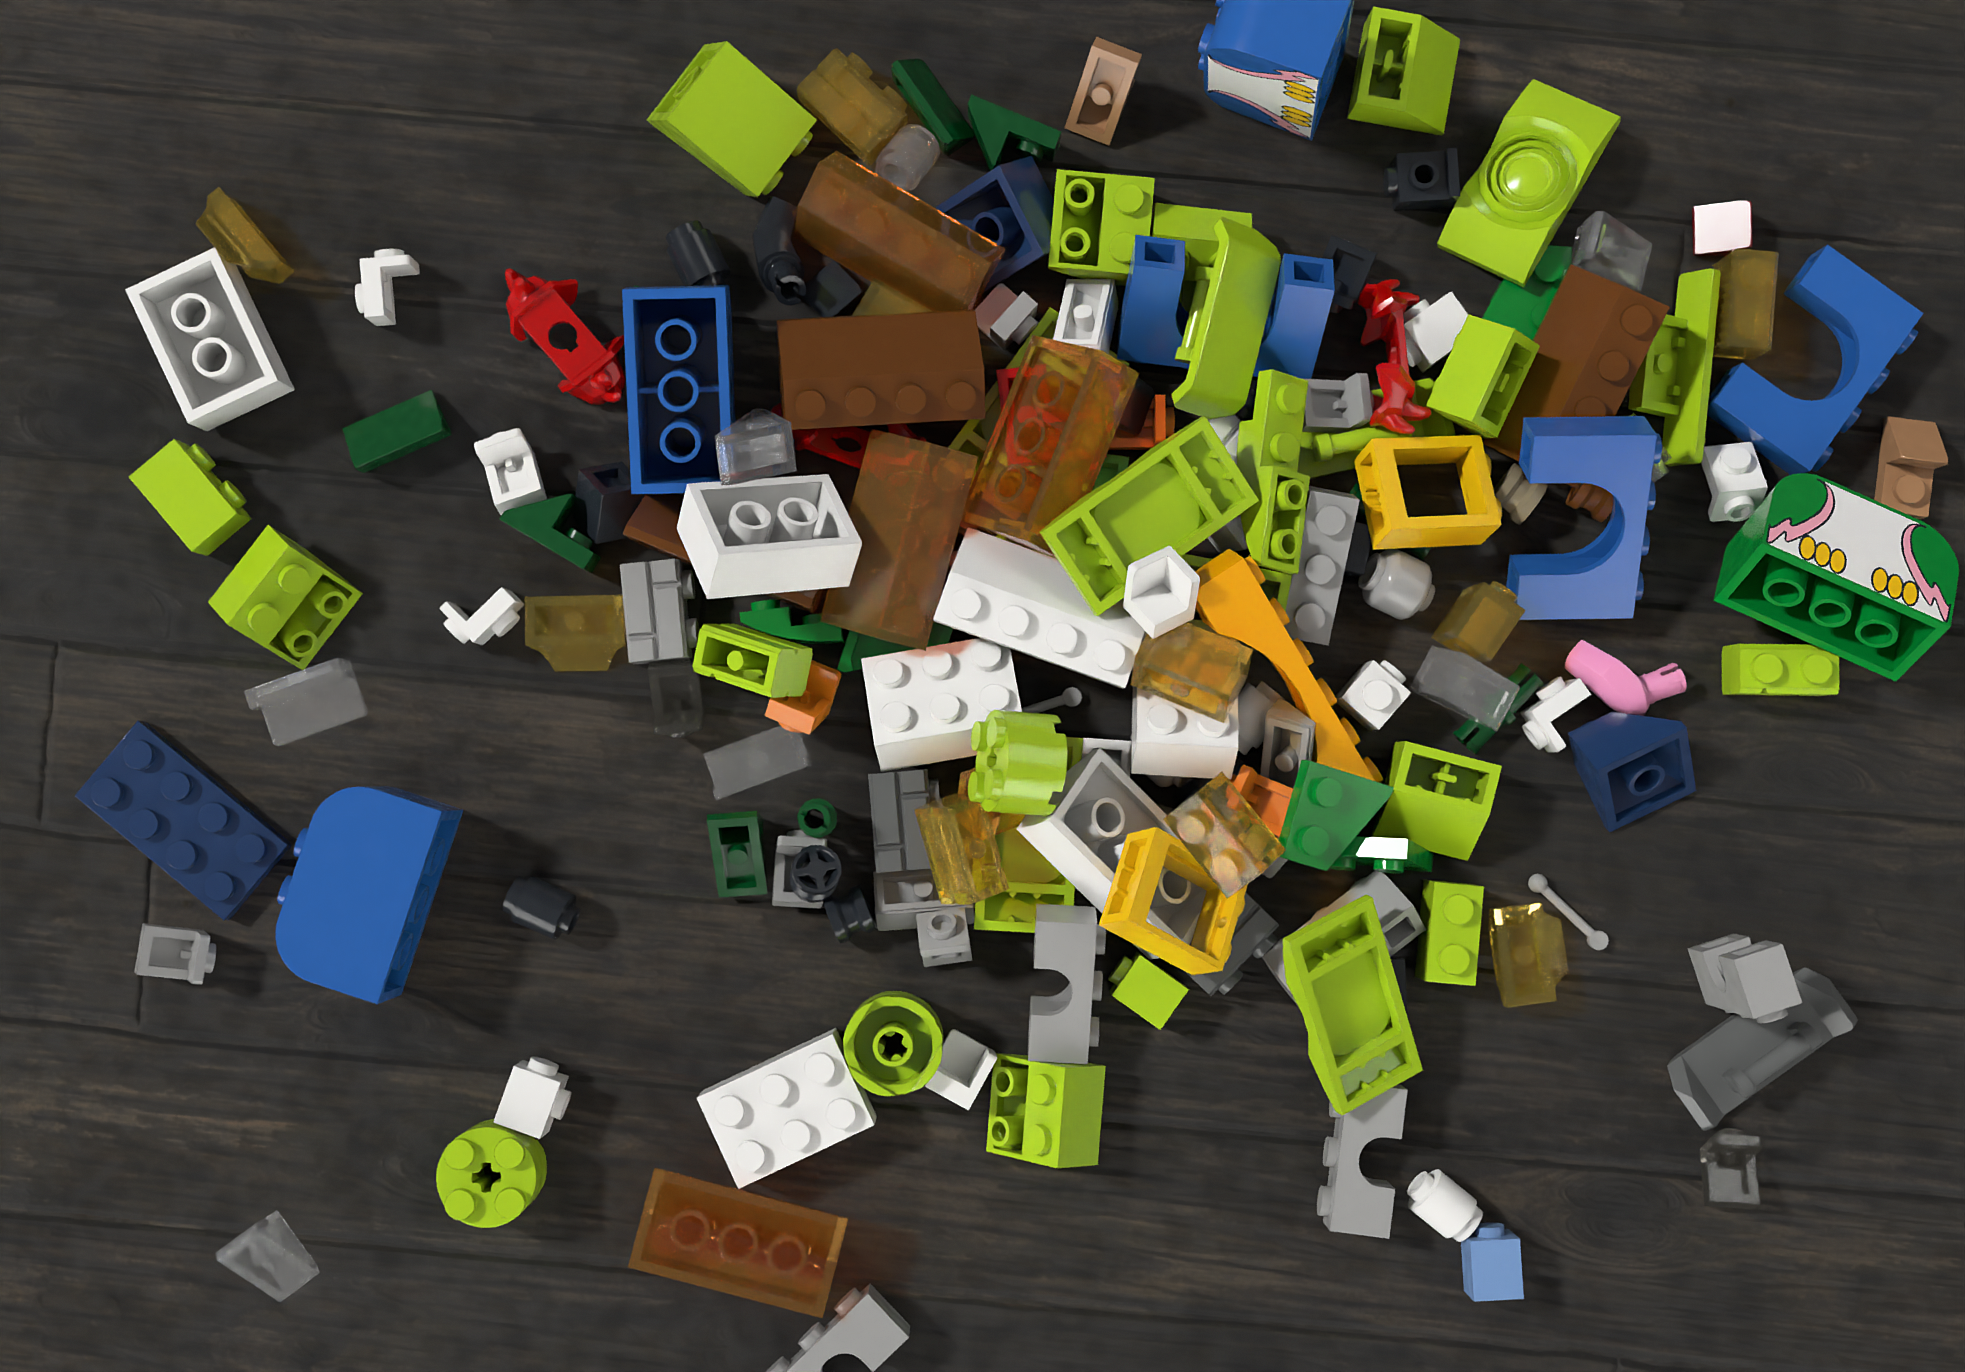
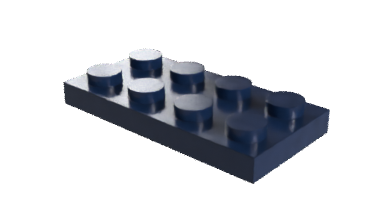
M137 721L75 795L76 798L224 921L230 920L293 845L145 721Z

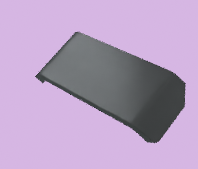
M1807 967L1793 972L1802 1003L1786 1008L1788 1012L1786 1017L1768 1023H1757L1756 1018H1741L1739 1014L1734 1013L1671 1059L1667 1067L1673 1089L1701 1129L1706 1131L1716 1127L1728 1112L1832 1038L1854 1028L1858 1019L1829 978Z

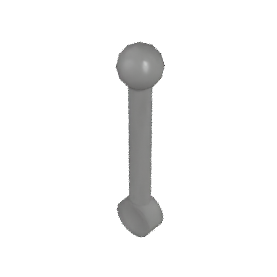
M1071 687L1064 690L1061 696L1021 709L1022 712L1039 713L1064 704L1074 707L1081 702L1082 695L1077 688Z
M1537 873L1529 878V888L1533 892H1541L1587 936V943L1591 948L1602 950L1607 947L1609 942L1607 934L1600 930H1594L1547 886L1545 876Z

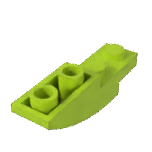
M1270 369L1259 371L1253 420L1239 422L1237 467L1259 499L1257 503L1241 513L1240 516L1247 547L1257 565L1288 574H1298L1310 476L1298 473L1297 470L1309 381Z

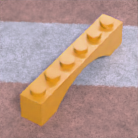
M1228 549L1197 569L1195 572L1200 577V584L1195 609L1202 621L1216 633L1240 640L1267 657L1284 679L1295 702L1296 709L1316 723L1312 761L1381 783L1383 778L1377 767L1369 757L1366 756L1362 759L1355 748V745L1360 742L1356 731L1345 717L1339 720L1331 706L1337 703L1332 690L1322 678L1315 680L1308 666L1314 663L1309 651L1299 638L1292 640L1284 625L1288 624L1290 620L1285 610L1276 598L1272 597L1268 600L1260 584L1265 582L1266 579L1253 558L1248 556L1244 559L1231 549Z

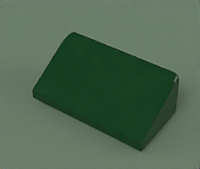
M904 59L892 63V81L944 155H951L974 138L973 130L922 59Z
M429 390L342 428L355 470L366 473L452 435L433 390Z

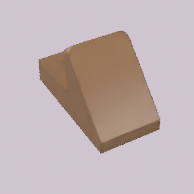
M1096 37L1091 47L1065 129L1109 146L1134 85V77L1142 54Z
M1889 416L1884 418L1874 500L1916 519H1923L1929 516L1934 469L1948 465V456L1935 422Z

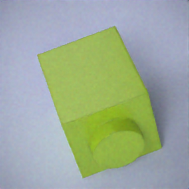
M1136 952L1132 959L1124 955L1108 978L1109 981L1114 983L1109 990L1110 994L1159 1030H1161L1189 990L1184 984L1139 952Z

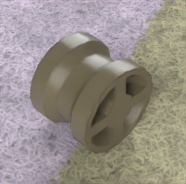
M1514 463L1493 490L1495 497L1501 503V507L1510 513V519L1520 525L1537 506L1548 485L1546 483L1529 484L1520 465Z

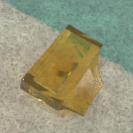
M220 187L207 196V207L202 216L196 221V225L228 263L239 265L250 278L281 284L295 272L233 197Z
M623 595L525 597V646L541 652L555 672L607 671L616 651L626 645Z
M1541 902L1489 908V938L1495 978L1503 1006L1509 1008L1557 1001L1555 987L1560 979L1569 972L1561 919L1552 917L1544 912Z

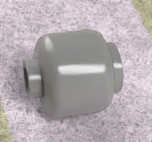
M1387 549L1380 554H1372L1367 560L1365 574L1360 576L1358 581L1359 587L1362 588L1363 599L1368 605L1399 620L1410 618L1418 610L1424 611L1430 605L1435 594V586L1431 584L1432 572L1430 566L1399 549Z

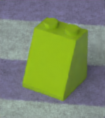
M724 41L704 44L648 117L647 121L744 195L758 197L761 192L767 195L779 183L783 176L780 168L790 154L796 157L805 149L813 136L809 130L817 119L729 42Z

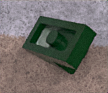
M971 94L968 101V119L989 171L1000 165L1008 144L1015 146L1014 151L1023 158L1032 156L1035 162H1041L1042 158L1053 162L1060 146L1062 131Z
M566 494L505 510L500 517L501 521L591 574L601 559L599 555L590 551L594 543L593 540L571 527H568L565 534L560 533L574 510L576 496L573 494Z
M758 811L707 814V825L719 898L768 894V877L763 848V817Z

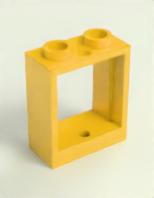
M1481 435L1374 438L1370 440L1354 460L1373 550L1481 545L1502 525V507L1499 499L1494 494L1490 477L1492 469L1491 460L1484 451ZM1456 463L1468 515L1408 517L1396 465Z
M1158 827L1129 833L1124 843L1099 926L1191 975L1223 971L1224 964L1231 954V940L1238 917L1245 906L1244 896L1249 878ZM1162 867L1206 890L1191 945L1146 922Z

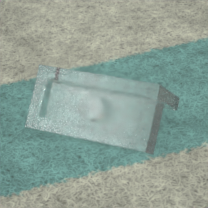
M335 658L244 691L250 710L262 711L275 746H283L365 717L368 713L351 661Z
M781 726L703 754L716 790H713L716 800L728 798L813 766L801 733L788 731Z

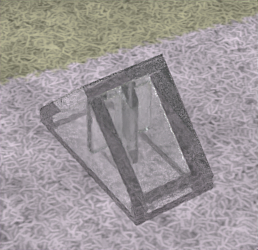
M1595 211L1577 229L1572 250V265L1632 290H1641L1652 243L1605 211Z
M754 408L715 435L721 485H734L797 471L791 422L764 408Z
M1431 646L1409 689L1498 731L1520 687L1465 653Z
M277 1210L255 1223L215 1253L217 1261L279 1302L320 1273L317 1264Z

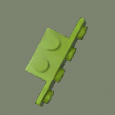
M1709 268L1693 271L1679 276L1675 316L1666 314L1630 385L1628 409L1665 417L1661 464L1663 465L1698 464L1703 460L1721 272L1716 269Z

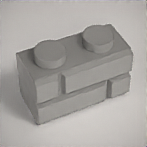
M679 559L621 564L620 572L629 663L646 664L692 659L691 648L697 646L699 636L697 618L689 619L687 599H695V582L692 569L684 570V562Z

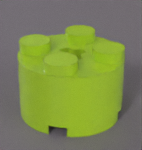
M993 710L985 721H976L971 732V747L973 751H977L976 771L971 773L968 782L970 801L980 802L982 808L987 812L1049 816L1052 814L1057 805L1048 803L1052 792H1062L1067 770L1065 734L1056 733L1054 724L1061 723L1059 717L1051 714Z
M903 991L881 992L863 1002L854 1012L846 1027L843 1038L846 1064L852 1077L862 1087L872 1093L881 1096H896L913 1092L926 1085L939 1067L944 1043L943 1028L935 1011L921 998ZM895 1032L903 1035L902 1044L906 1047V1050L895 1049L892 1054L887 1053L884 1050L886 1041L882 1036L885 1034L891 1037Z
M494 1119L485 1120L474 1125L449 1143L439 1160L436 1183L445 1211L453 1219L479 1228L497 1227L512 1221L536 1199L544 1186L547 1174L546 1155L539 1141L535 1140L533 1136L496 1124ZM490 1163L492 1171L500 1172L501 1177L495 1182L492 1181L490 1175L484 1173V1168Z

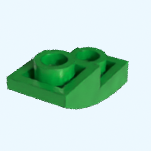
M780 600L752 602L751 611L740 612V621L744 625L784 640L809 644L845 643L843 623L840 620L831 621L830 613L802 616V625L794 626L792 609L789 607L781 608Z

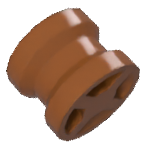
M1581 483L1578 489L1571 488L1566 499V505L1573 509L1582 507L1590 512L1592 519L1602 523L1612 512L1613 498L1609 491L1600 486Z

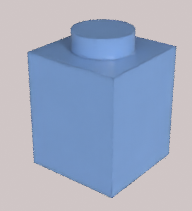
M1479 1223L1475 1231L1467 1239L1461 1241L1465 1293L1474 1302L1524 1299L1520 1238L1509 1229H1504V1224Z

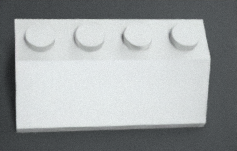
M969 527L949 573L933 618L935 622L1119 688L1126 687L1145 630L1124 609V598L1099 616H1095L1056 558Z
M1100 747L1093 749L1066 772L1062 792H1052L1048 803L1057 805L1052 814L1049 816L1026 815L1017 828L1101 913H1103L1127 834L1158 827L1204 853ZM1162 867L1146 922L1190 945L1206 890ZM1135 945L1149 960L1159 958Z

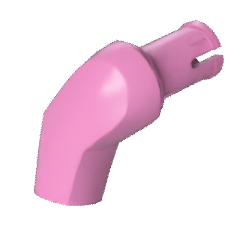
M1583 640L1578 642L1572 649L1565 662V669L1576 679L1580 678L1589 690L1618 713L1644 716L1650 704L1683 693L1687 688L1681 668L1677 670L1678 665L1676 663H1671L1656 671L1637 676L1621 661Z

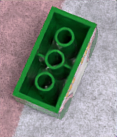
M1797 473L1786 476L1777 483L1728 543L1713 601L1896 682L1951 627L1959 577V565L1949 543L1940 533L1925 522L1821 476Z

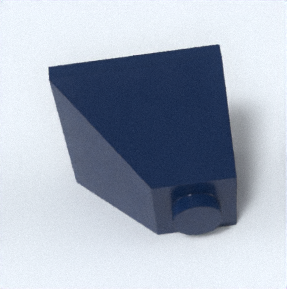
M1032 156L997 166L932 209L975 296L981 295L1049 253L1054 199Z
M1610 712L1568 733L1574 765L1608 832H1612L1696 791L1687 727L1682 721Z

